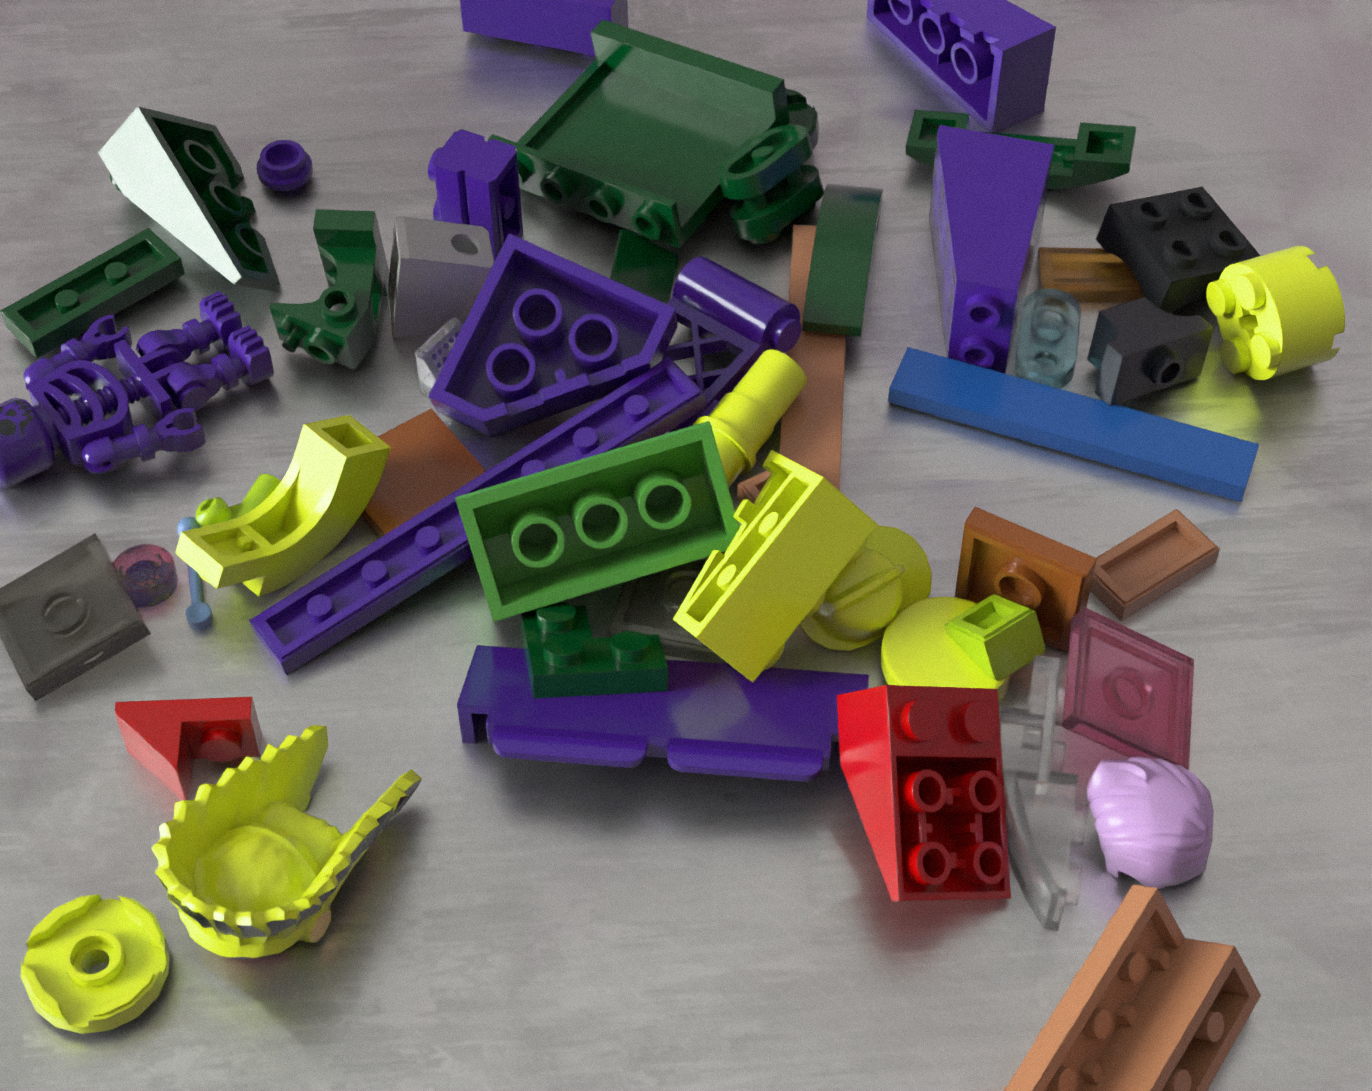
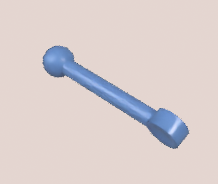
M185 517L178 523L177 532L180 536L183 531L202 526L196 521V518ZM187 564L191 605L186 609L185 615L192 629L203 630L213 622V614L210 606L204 603L202 578L198 572Z

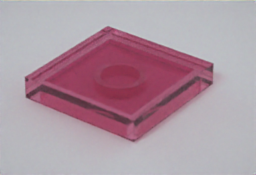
M1086 607L1083 608L1071 619L1062 727L1128 758L1137 756L1151 759L1160 758L1171 764L1182 765L1188 770L1194 659Z

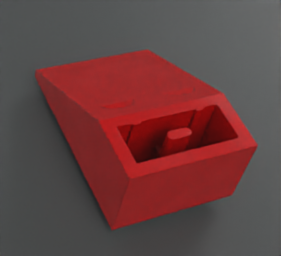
M883 685L837 695L840 765L892 902L1011 899L998 689Z

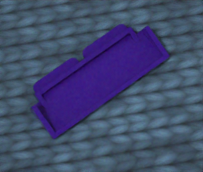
M477 645L457 702L462 743L476 744L481 714H488L486 720L488 744H493L494 751L504 758L633 768L643 763L646 756L667 758L669 765L679 772L808 782L816 779L822 770L829 771L831 741L839 742L837 695L868 689L869 675L770 667L762 671L752 683L729 664L666 659L668 666V688L664 692L533 699L524 648Z

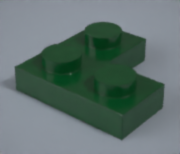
M558 602L521 614V636L533 699L667 691L668 666L658 634L645 635L640 632L625 631L617 633L612 637L593 638L585 605L572 606L567 603Z

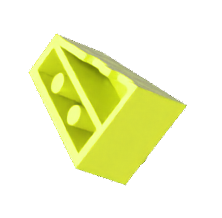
M773 450L770 451L762 465L771 474L754 504L749 499H743L733 515L741 523V526L725 554L719 550L712 551L673 618L675 622L752 683L762 671L769 669L778 661L783 653L787 639L803 619L810 617L820 608L825 599L826 590L844 567L851 565L862 555L867 545V538L878 526L874 520L824 477Z

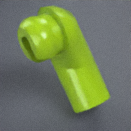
M261 474L242 503L229 507L220 497L208 498L197 508L196 521L204 527L243 516L268 498L281 481L273 475Z

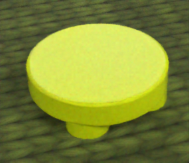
M932 597L914 602L896 614L895 618L889 622L883 635L881 668L888 685L998 689V701H1000L1007 694L1011 675L1000 681L994 680L947 634L944 625L977 604L966 599Z

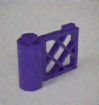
M699 256L688 262L676 279L673 297L666 304L676 308L677 322L692 330L693 341L669 345L662 360L670 357L673 361L694 357L696 374L688 375V377L705 393L707 407L669 432L693 426L699 417L708 416L724 395L732 392L764 351L771 349L785 353L791 350L797 343L802 329L800 311L797 306L706 257ZM727 350L738 355L727 368L705 372L704 355Z

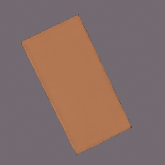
M1175 509L1096 557L1097 561L1090 591L1120 621H1123L1216 563L1220 548L1178 509Z

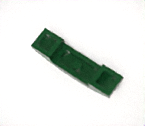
M915 110L905 146L906 155L934 169L939 125L969 130V114ZM1080 122L1077 139L993 132L984 133L1053 144L1054 151L1048 189H1062L1096 184L1129 173L1136 137V127Z
M838 184L826 185L811 257L802 331L861 337L883 189Z

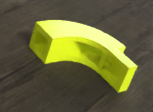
M350 415L306 423L303 425L290 467L280 484L269 497L256 508L238 518L181 532L175 554L198 572L204 581L212 584L216 589L242 582L258 597L276 591L298 579L319 563L350 531L373 496L385 468L391 447Z

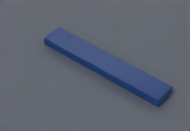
M907 347L889 387L888 402L1239 502H1242L1259 448V444L1116 404L1109 406L1102 400Z

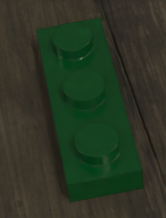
M147 228L0 311L6 328L38 359L87 331L91 324L99 318L111 314L115 315L183 276L185 273L182 260L150 228Z

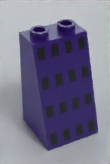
M939 125L929 223L946 358L1006 373L1042 229L1054 151L1053 144Z

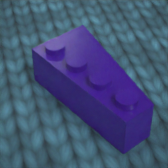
M868 0L866 18L988 132L999 133L1044 112L1056 32L1054 25L1007 0Z

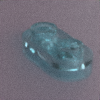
M1047 288L1036 290L1024 299L1019 321L1014 365L1017 377L1058 389L1063 388L1072 380L1077 359L1081 308L1078 301L1070 294L1062 290Z

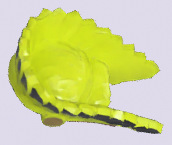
M312 725L305 728L300 738L287 735L279 747L267 744L260 760L246 756L238 768H227L217 784L200 785L195 800H183L175 803L174 819L159 826L161 839L151 847L159 863V867L154 873L166 889L168 899L178 909L180 919L186 925L191 938L215 954L232 959H255L281 953L299 940L316 943L325 934L330 924V905L350 872L378 835L385 829L388 822L399 813L413 795L422 778L412 769L401 775L347 832L341 834L337 826H332L324 819L313 817L303 812L308 807L311 799V789L328 748L327 726Z

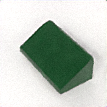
M620 229L610 279L666 304L672 297L678 255L631 231Z

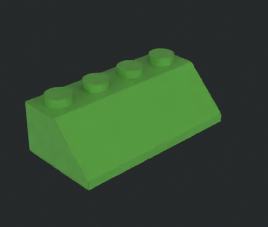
M709 421L455 497L493 622L710 556L713 550H719L721 553L725 552L739 530L738 521L733 517L735 510L713 429Z

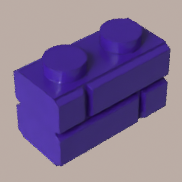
M463 129L454 132L442 148L439 147L434 151L428 165V178L430 181L435 182L437 192L433 219L435 221L482 226L489 232L493 259L496 260L509 233L519 238H522L524 235L516 146L495 139L485 141L484 136Z

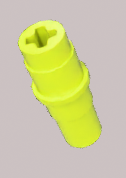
M769 349L764 351L732 392L726 393L708 416L699 417L693 424L697 425L707 421L711 423L728 488L739 475L748 474L757 462L756 453L773 433L775 424L807 385V376L803 369L789 356L777 350Z

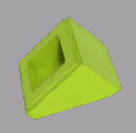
M995 594L944 625L947 634L988 676L996 681L1006 678L1045 652V643L1035 610Z

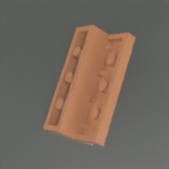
M1133 884L1003 1091H1207L1261 994L1235 946L1185 938L1158 888Z

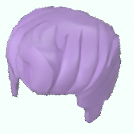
M1137 756L1127 760H1102L1090 777L1087 787V800L1090 803L1092 817L1096 820L1095 828L1099 835L1100 847L1104 854L1107 871L1116 878H1119L1121 872L1137 879L1143 886L1164 889L1166 886L1179 885L1202 874L1206 870L1212 845L1214 809L1210 791L1201 780L1182 765L1171 764L1160 758L1151 759Z

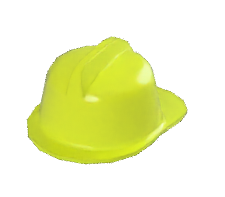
M878 525L867 538V545L862 555L854 563L844 567L826 590V596L820 608L810 617L803 619L799 626L810 640L832 650L850 651L866 646L881 638L889 622L895 618L900 610L914 602L929 597L931 593L932 571L925 551L912 536L895 527Z

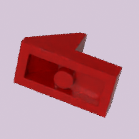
M253 697L125 701L115 703L114 714L127 751L182 801L189 800L193 759L227 762L238 757H260L262 732Z

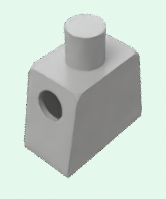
M395 217L387 293L393 339L461 331L495 262L489 232L482 226L411 217Z

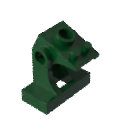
M316 209L313 231L329 288L324 290L320 298L314 302L303 304L270 303V311L279 339L283 341L282 346L284 349L294 353L299 347L321 363L333 364L337 362L355 370L377 340L382 296H387L389 269L375 211ZM337 304H343L340 311L330 310Z

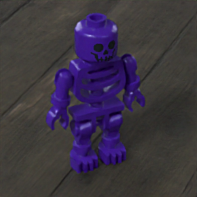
M220 291L202 298L199 305L202 322H199L197 319H191L182 324V330H154L144 334L136 344V350L141 357H138L131 348L133 343L129 327H123L117 333L114 314L99 318L91 324L81 341L70 339L61 345V352L49 360L41 358L25 369L23 378L26 382V389L29 391L32 405L21 398H12L0 403V487L4 489L11 488L47 472L55 461L54 451L61 449L71 464L84 463L89 472L102 474L119 469V463L138 457L141 458L142 462L155 459V452L161 450L183 453L202 447L206 443L203 425L197 424L195 411L203 408L208 400L220 391L221 387L226 391L237 387L240 378L247 386H253L273 377L274 369L270 349L264 346L263 338L258 336L255 329L252 330L249 325L246 327L242 326L240 314L235 312L234 304L231 301L229 302L228 297ZM211 343L218 351L222 352L229 349L230 357L222 353L211 358V365H190L184 362L191 356L192 352L198 356L208 352ZM116 357L119 371L125 377V380L120 379L118 381L111 372L93 363V361ZM142 399L159 422L154 427L148 429L144 424L133 427L129 403L134 404L135 401L139 402ZM172 402L178 408V410L173 411ZM112 411L116 412L111 418L105 420L106 414H111Z

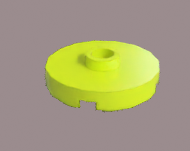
M100 894L80 896L53 909L34 927L26 943L28 951L24 957V965L21 961V979L36 1012L55 1027L80 1034L111 1031L138 1018L158 998L169 974V946L155 915L135 899L118 896L119 900L101 899ZM108 963L104 970L95 974H88L89 969L95 964Z

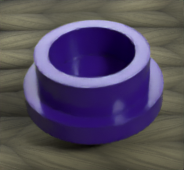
M278 140L266 145L262 149L256 170L258 179L264 186L273 190L290 191L302 186L310 179L313 173V166L310 156L299 143L291 140Z

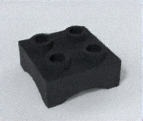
M1203 186L1109 204L1096 237L1097 242L1105 252L1114 254L1129 267L1140 285L1143 296L1155 306L1168 313H1172L1190 302L1205 298L1208 284L1219 280L1221 273L1229 265L1261 256Z

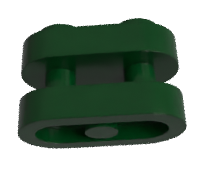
M784 125L768 130L718 168L717 175L724 196L729 199L739 200L729 211L734 231L738 238L749 240L753 244L773 241L781 235L782 229L800 215L813 210L816 202L822 198L824 188L819 170L812 165H802L813 154L806 127L801 125Z

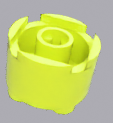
M1294 246L1231 264L1223 270L1219 280L1208 284L1206 291L1207 302L1213 314L1217 316L1223 338L1221 355L1225 366L1231 373L1244 372L1253 379L1266 380L1329 361L1337 355L1340 347L1332 348L1334 335L1344 333L1345 311L1342 296L1336 279L1328 266L1317 268L1307 257L1316 254L1308 247Z

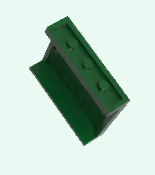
M602 20L591 31L596 59L517 142L494 134L488 138V141L495 139L516 146L520 189L544 197L554 204L565 205L594 216L602 222H610L637 232L647 239L658 240L680 249L725 197L717 175L718 168L764 132L790 123L784 79Z

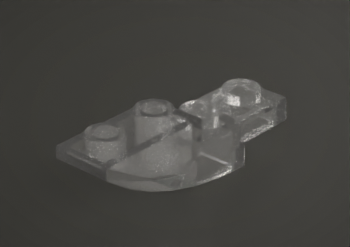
M1035 655L1026 709L1001 706L999 716L1008 857L1011 869L1023 895L1043 928L1058 931L1064 904L1077 906L1079 900L1083 864L1070 862L1072 844L1083 845L1088 804L1076 802L1078 775L1063 773L1066 742L1053 741L1055 726L1066 727L1071 700V687L1059 685L1062 659Z

